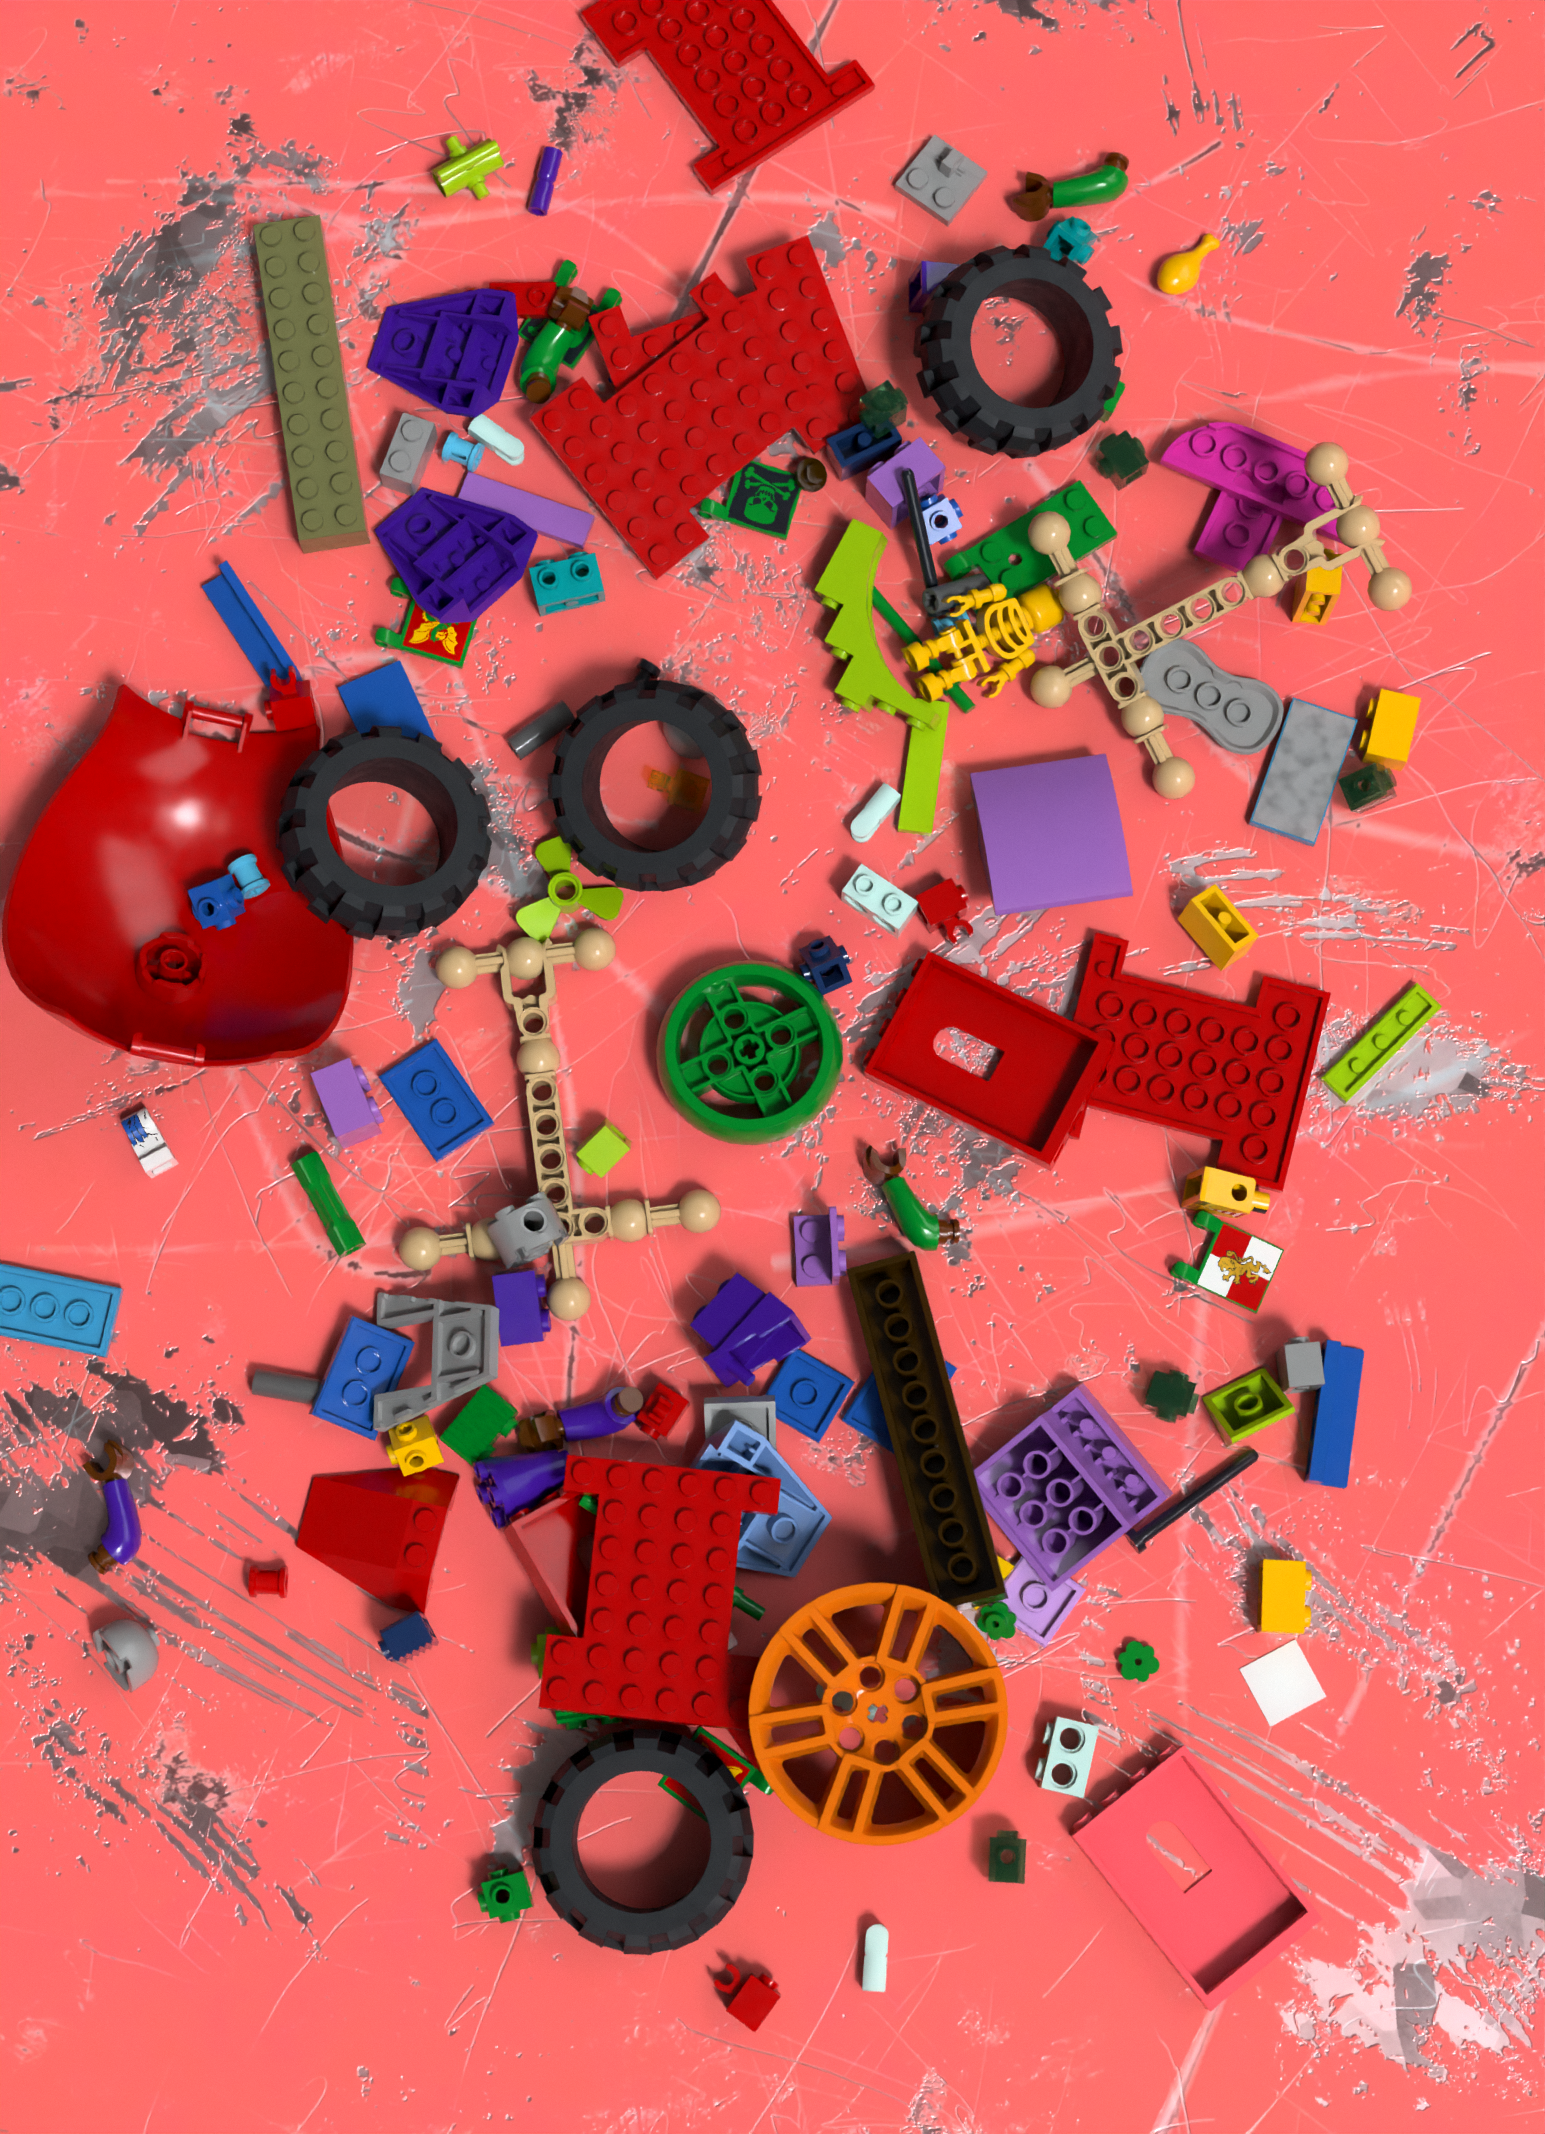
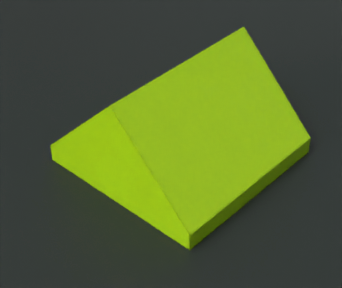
M1264 1367L1202 1398L1226 1447L1296 1412L1292 1403Z

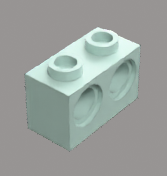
M862 863L841 893L842 902L897 939L917 912L918 901Z
M1058 1716L1054 1718L1053 1723L1047 1722L1042 1742L1048 1745L1045 1759H1038L1034 1779L1040 1780L1039 1788L1078 1798L1084 1797L1099 1731L1098 1726ZM1066 1728L1075 1730L1079 1736L1078 1745L1071 1750L1064 1748L1060 1743V1734ZM1060 1763L1067 1765L1071 1771V1778L1064 1785L1057 1784L1052 1778L1053 1768Z

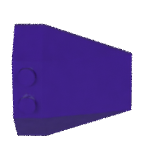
M482 288L389 306L386 308L367 368L446 414L476 418L499 402L519 342L516 295L509 291Z
M424 487L374 530L418 607L441 624L475 621L522 578L538 538L537 531L515 515Z

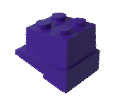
M736 1273L732 1279L729 1278L720 1285L714 1299L708 1305H703L698 1309L693 1317V1322L690 1324L691 1328L711 1351L703 1360L726 1388L738 1381L742 1382L745 1386L751 1385L756 1377L752 1372L773 1359L777 1362L781 1361L812 1339L796 1314L771 1292L765 1294L739 1273Z

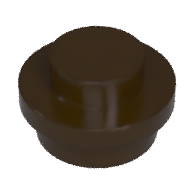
M804 459L795 469V482L798 487L807 492L818 491L824 487L827 481L826 468L818 459Z

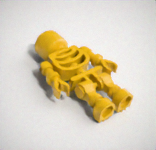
M996 583L988 585L986 589L980 591L976 588L969 590L967 595H952L943 598L941 601L943 603H950L952 600L955 603H960V605L956 606L954 612H946L945 616L948 617L960 616L969 608L973 610L979 609L977 613V629L979 634L975 635L969 619H959L955 621L956 626L952 625L944 628L939 632L940 635L933 640L928 639L922 642V645L919 642H913L901 648L902 656L905 658L906 664L909 665L910 671L918 672L929 666V659L933 660L939 657L940 652L945 651L947 654L954 653L955 659L950 662L952 667L946 671L943 669L937 672L936 676L930 672L914 679L920 695L923 696V700L931 703L943 696V689L946 691L952 688L953 683L968 681L977 676V672L985 673L991 670L982 651L983 648H986L997 658L1012 659L1009 663L1003 662L999 665V671L986 675L977 682L976 686L985 687L988 681L994 682L991 691L988 694H984V698L997 696L1006 681L1012 682L1016 679V673L1021 669L1028 668L1035 661L1034 651L1027 649L1035 642L1032 633L1041 634L1063 622L1065 612L1059 600V589L1054 590L1047 584H1041L1020 595L1018 599L1005 598L1007 594L1006 587L1003 584ZM995 641H999L1007 651L1001 650ZM966 646L968 652L962 655L960 649Z

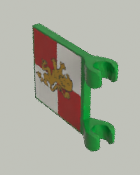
M1205 1211L1196 1213L1192 1224L1197 1228L1213 1233V1238L1199 1270L1182 1261H1178L1173 1264L1170 1275L1256 1314L1284 1250L1225 1223Z

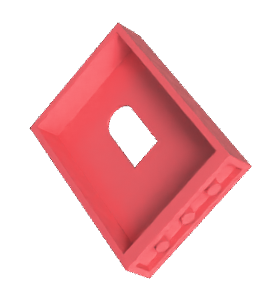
M1171 1744L1156 1756L1159 1763L1150 1771L1144 1766L1128 1779L1132 1784L1121 1794L1116 1789L1100 1802L1104 1807L1094 1816L1087 1812L1072 1825L1076 1831L1070 1836L1204 2007L1212 2011L1323 1918L1185 1745H1180L1176 1749ZM1169 1821L1175 1824L1212 1870L1186 1893L1181 1890L1147 1845V1832L1156 1822Z

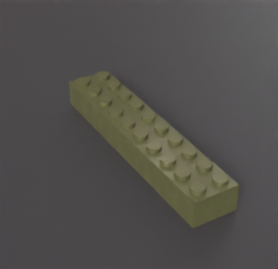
M320 215L255 224L253 227L300 546L303 554L370 544L325 233Z

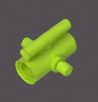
M457 136L446 140L445 143L451 152L449 154L451 159L431 170L432 176L444 197L448 198L465 187H468L469 191L473 190L478 200L489 196L490 192L484 184L486 182L485 176L504 166L497 142L494 139L488 138L468 149L466 145H461Z

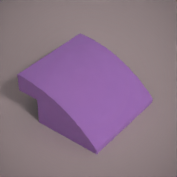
M1106 754L970 773L971 795L977 816L978 846L995 916L1133 896L1124 833Z
M1084 1383L1076 1387L1051 1409L1040 1415L974 1470L984 1508L1052 1592L1173 1494Z

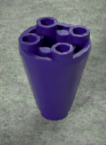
M557 1450L487 1457L473 1463L476 1477L481 1482V1484L475 1486L478 1498L482 1505L489 1504L491 1508L490 1516L497 1530L510 1525L511 1521L509 1518L525 1508L531 1510L541 1500L563 1487L566 1458L569 1455L567 1450L560 1452Z

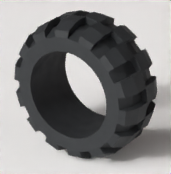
M1022 244L1016 249H1009L1002 245L980 252L969 261L962 263L951 271L941 284L933 289L922 307L923 323L915 328L913 354L916 358H921L922 370L916 376L924 398L932 396L941 410L935 417L952 435L960 431L969 437L967 441L969 447L992 456L998 452H1004L1012 459L1036 457L1044 452L1056 450L1070 443L1074 438L1087 432L1104 414V404L1107 400L1114 397L1121 376L1120 367L1115 366V357L1123 353L1119 325L1110 327L1106 312L1113 307L1101 286L1092 290L1082 280L1087 274L1085 269L1066 256L1058 261L1050 258L1051 251L1044 247ZM1008 297L1026 302L1039 310L1056 330L1064 353V375L1061 387L1048 407L1027 408L1010 403L997 395L979 374L971 350V329L975 314L984 299Z
M637 680L616 685L613 690L601 696H594L576 711L577 718L568 729L562 730L552 751L556 755L553 773H548V799H553L557 818L553 822L563 843H569L578 854L577 861L595 876H603L615 882L617 887L639 892H665L693 886L716 875L715 872L724 864L733 861L747 843L746 836L752 823L757 822L762 801V796H759V775H762L757 750L752 749L745 734L747 729L732 710H727L715 700V696L692 685H684L668 680ZM657 720L676 726L697 743L706 757L712 779L711 801L702 823L688 839L665 851L641 847L620 834L606 815L600 796L601 770L611 747L623 734L632 728Z
M373 725L370 731L365 733L351 729L330 738L327 744L320 750L312 751L292 777L280 801L282 805L279 818L275 822L276 848L283 853L285 861L281 869L292 891L297 892L301 890L310 902L306 908L327 924L332 919L346 926V934L367 940H372L375 935H387L392 941L416 937L422 930L429 927L436 928L457 912L478 886V879L482 871L487 867L492 841L487 835V826L491 822L486 798L483 794L476 795L471 785L476 777L459 757L452 762L439 752L442 743L420 732L416 738L401 735L402 729L399 726ZM362 782L386 783L411 794L426 808L438 832L440 852L435 873L425 880L403 886L378 884L355 873L342 861L331 843L326 822L329 798L347 786Z
M630 1729L610 1733L587 1743L586 1746L574 1755L568 1757L551 1777L542 1798L539 1799L532 1824L534 1826V1840L531 1850L536 1876H539L547 1895L545 1898L560 1919L563 1918L579 1932V1936L601 1948L605 1946L623 1951L624 1954L651 1955L652 1953L673 1949L674 1951L699 1940L702 1935L714 1926H717L735 1905L746 1884L753 1859L754 1830L750 1807L740 1783L734 1778L726 1764L707 1747L698 1744L684 1735L663 1729ZM628 1772H655L666 1775L684 1785L701 1804L710 1827V1857L702 1878L685 1896L673 1903L657 1908L629 1907L605 1896L587 1876L578 1852V1827L581 1815L588 1801L603 1784L618 1775Z

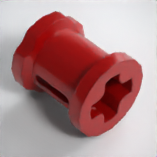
M251 1565L249 1571L250 1597H256L257 1594H277L280 1598L287 1597V1566H281L280 1570L258 1569L257 1566Z

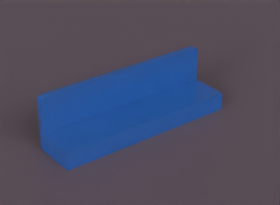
M1326 1340L1322 1343L1321 1348L1325 1384L1316 1390L1304 1483L1344 1489L1348 1484L1364 1351L1362 1349L1341 1346V1342Z

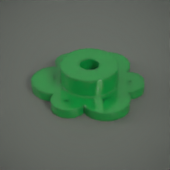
M997 1601L992 1606L985 1605L982 1607V1616L977 1621L978 1628L982 1632L988 1633L992 1640H998L1000 1637L1009 1639L1014 1636L1016 1632L1014 1624L1017 1621V1616L1015 1613L1009 1612L1006 1603Z
M1138 1641L1128 1643L1126 1652L1121 1653L1118 1657L1119 1663L1123 1665L1121 1668L1123 1678L1126 1680L1136 1678L1139 1682H1145L1148 1680L1149 1674H1154L1158 1671L1160 1665L1157 1658L1153 1657V1647L1148 1645L1143 1647ZM1136 1659L1141 1660V1664L1139 1666L1135 1664Z

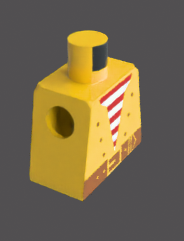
M1204 1166L1187 1174L1181 1208L1198 1212L1205 1211L1213 1215L1238 1219L1250 1214L1251 1211L1265 1214L1269 1207L1270 1194L1255 1191L1256 1180L1253 1178Z

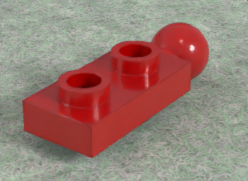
M489 282V289L509 291L516 295L517 319L552 318L548 314V308L557 291L556 282ZM470 287L464 290L463 292L477 290L479 288Z

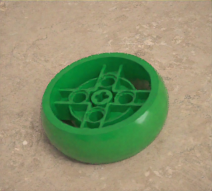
M731 961L712 967L697 975L674 997L662 1018L657 1034V1071L663 1090L670 1103L694 1128L707 1136L730 1144H768L787 1138L802 1130L827 1106L835 1092L842 1071V1034L837 1018L828 1001L802 975L787 967L768 961ZM757 987L772 990L789 998L800 1008L784 1015L776 1008L764 1003L744 1002L737 988ZM706 1002L713 1017L708 1021L700 1035L698 1056L681 1064L680 1045L685 1027L697 1009ZM736 1014L744 1019V1023L740 1028L731 1029L725 1024L726 1018ZM782 1030L786 1031L791 1039L784 1045H777L772 1041L771 1036L776 1031ZM818 1041L819 1060L815 1077L803 1096L793 1104L786 1088L791 1084L798 1072L801 1062V1048ZM750 1045L751 1049L757 1047L755 1058L749 1059L748 1055L745 1057L741 1056L744 1053V1046ZM714 1060H722L728 1065V1068L723 1074L716 1075L709 1071L708 1066ZM760 1076H769L774 1081V1086L770 1090L761 1091L755 1086V1081ZM715 1090L721 1096L735 1102L755 1103L762 1118L740 1119L730 1117L708 1107L698 1097Z

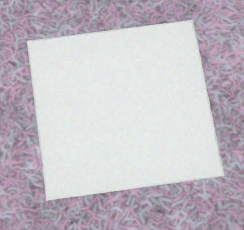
M1296 1639L1239 1669L1270 1727L1326 1697Z

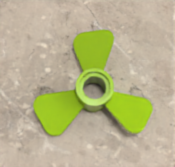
M560 836L538 845L535 853L536 858L551 877V880L548 884L549 897L521 908L516 914L518 925L529 937L540 941L542 944L547 938H550L560 913H573L581 906L605 921H612L618 917L624 900L623 892L619 888L583 889L579 878L570 873L572 847L569 843L564 844ZM564 886H570L575 890L574 896L568 900H562L557 896L558 890Z

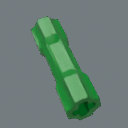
M318 1152L310 1153L296 1160L291 1167L314 1205L338 1256L343 1258L360 1250L366 1243L357 1225L346 1210Z

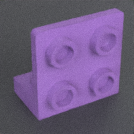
M836 1206L829 1207L828 1215L794 1216L797 1287L839 1285L840 1276H846V1251L839 1250L838 1241H844L845 1236L844 1215H837Z

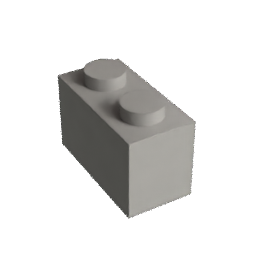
M403 412L379 472L383 487L409 496L417 493L438 439L435 423Z
M1309 1337L1288 1339V1342L1283 1343L1284 1346L1275 1353L1280 1389L1284 1394L1316 1391L1325 1384L1320 1341L1310 1342Z

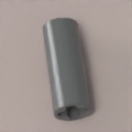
M980 573L927 588L922 595L923 605L932 614L960 605V603H955L953 600L950 603L941 602L943 598L952 595H967L969 590L975 588L978 591L986 589V586L990 585L989 580L984 574Z
M561 700L509 736L506 741L514 754L521 760L563 729L570 726L574 722L575 717L568 706Z
M257 1368L252 1383V1394L312 1405L322 1380Z

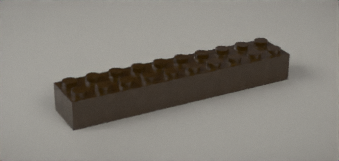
M911 1251L846 1269L931 1594L950 1604L958 1611L1008 1599L916 1253Z

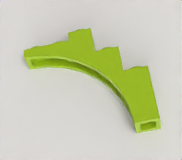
M853 518L814 589L822 598L820 601L822 605L835 612H838L841 608L824 640L832 649L830 654L846 663L851 658L834 692L842 699L840 705L858 714L860 709L870 713L875 703L878 702L876 708L893 717L898 712L908 717L905 722L920 731H924L925 727L936 731L942 719L935 711L914 699L897 682L887 667L877 643L872 618L873 587L878 564L888 540L882 532Z

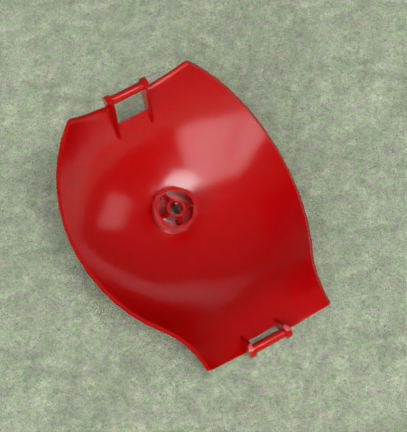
M126 684L119 686L106 723L90 748L64 778L44 807L23 846L10 880L3 911L2 945L10 975L19 990L40 1009L75 1032L112 1049L161 1062L198 1068L257 1066L308 1054L327 1040L340 1020L349 994L353 967L354 936L346 934V926L332 919L327 924L306 908L310 902L301 890L297 892L292 891L281 869L285 861L283 853L276 848L275 822L279 818L282 806L280 801L292 777L312 751L320 750L321 729L317 724L286 732L249 733L253 721L252 713L245 712L244 715L197 706L194 705V701L185 700L180 719L150 704L132 691ZM191 718L241 729L238 743L214 740L189 733ZM328 801L326 813L328 834L335 851L345 863L339 835ZM254 854L257 858L256 865L264 879H268L271 885L262 894L250 899H244L246 912L235 917L236 924L218 931L215 925L202 929L200 921L193 914L192 901L187 890L230 874L227 869L230 863L244 855ZM231 874L236 887L239 888L240 891H242V888L239 885L235 875Z

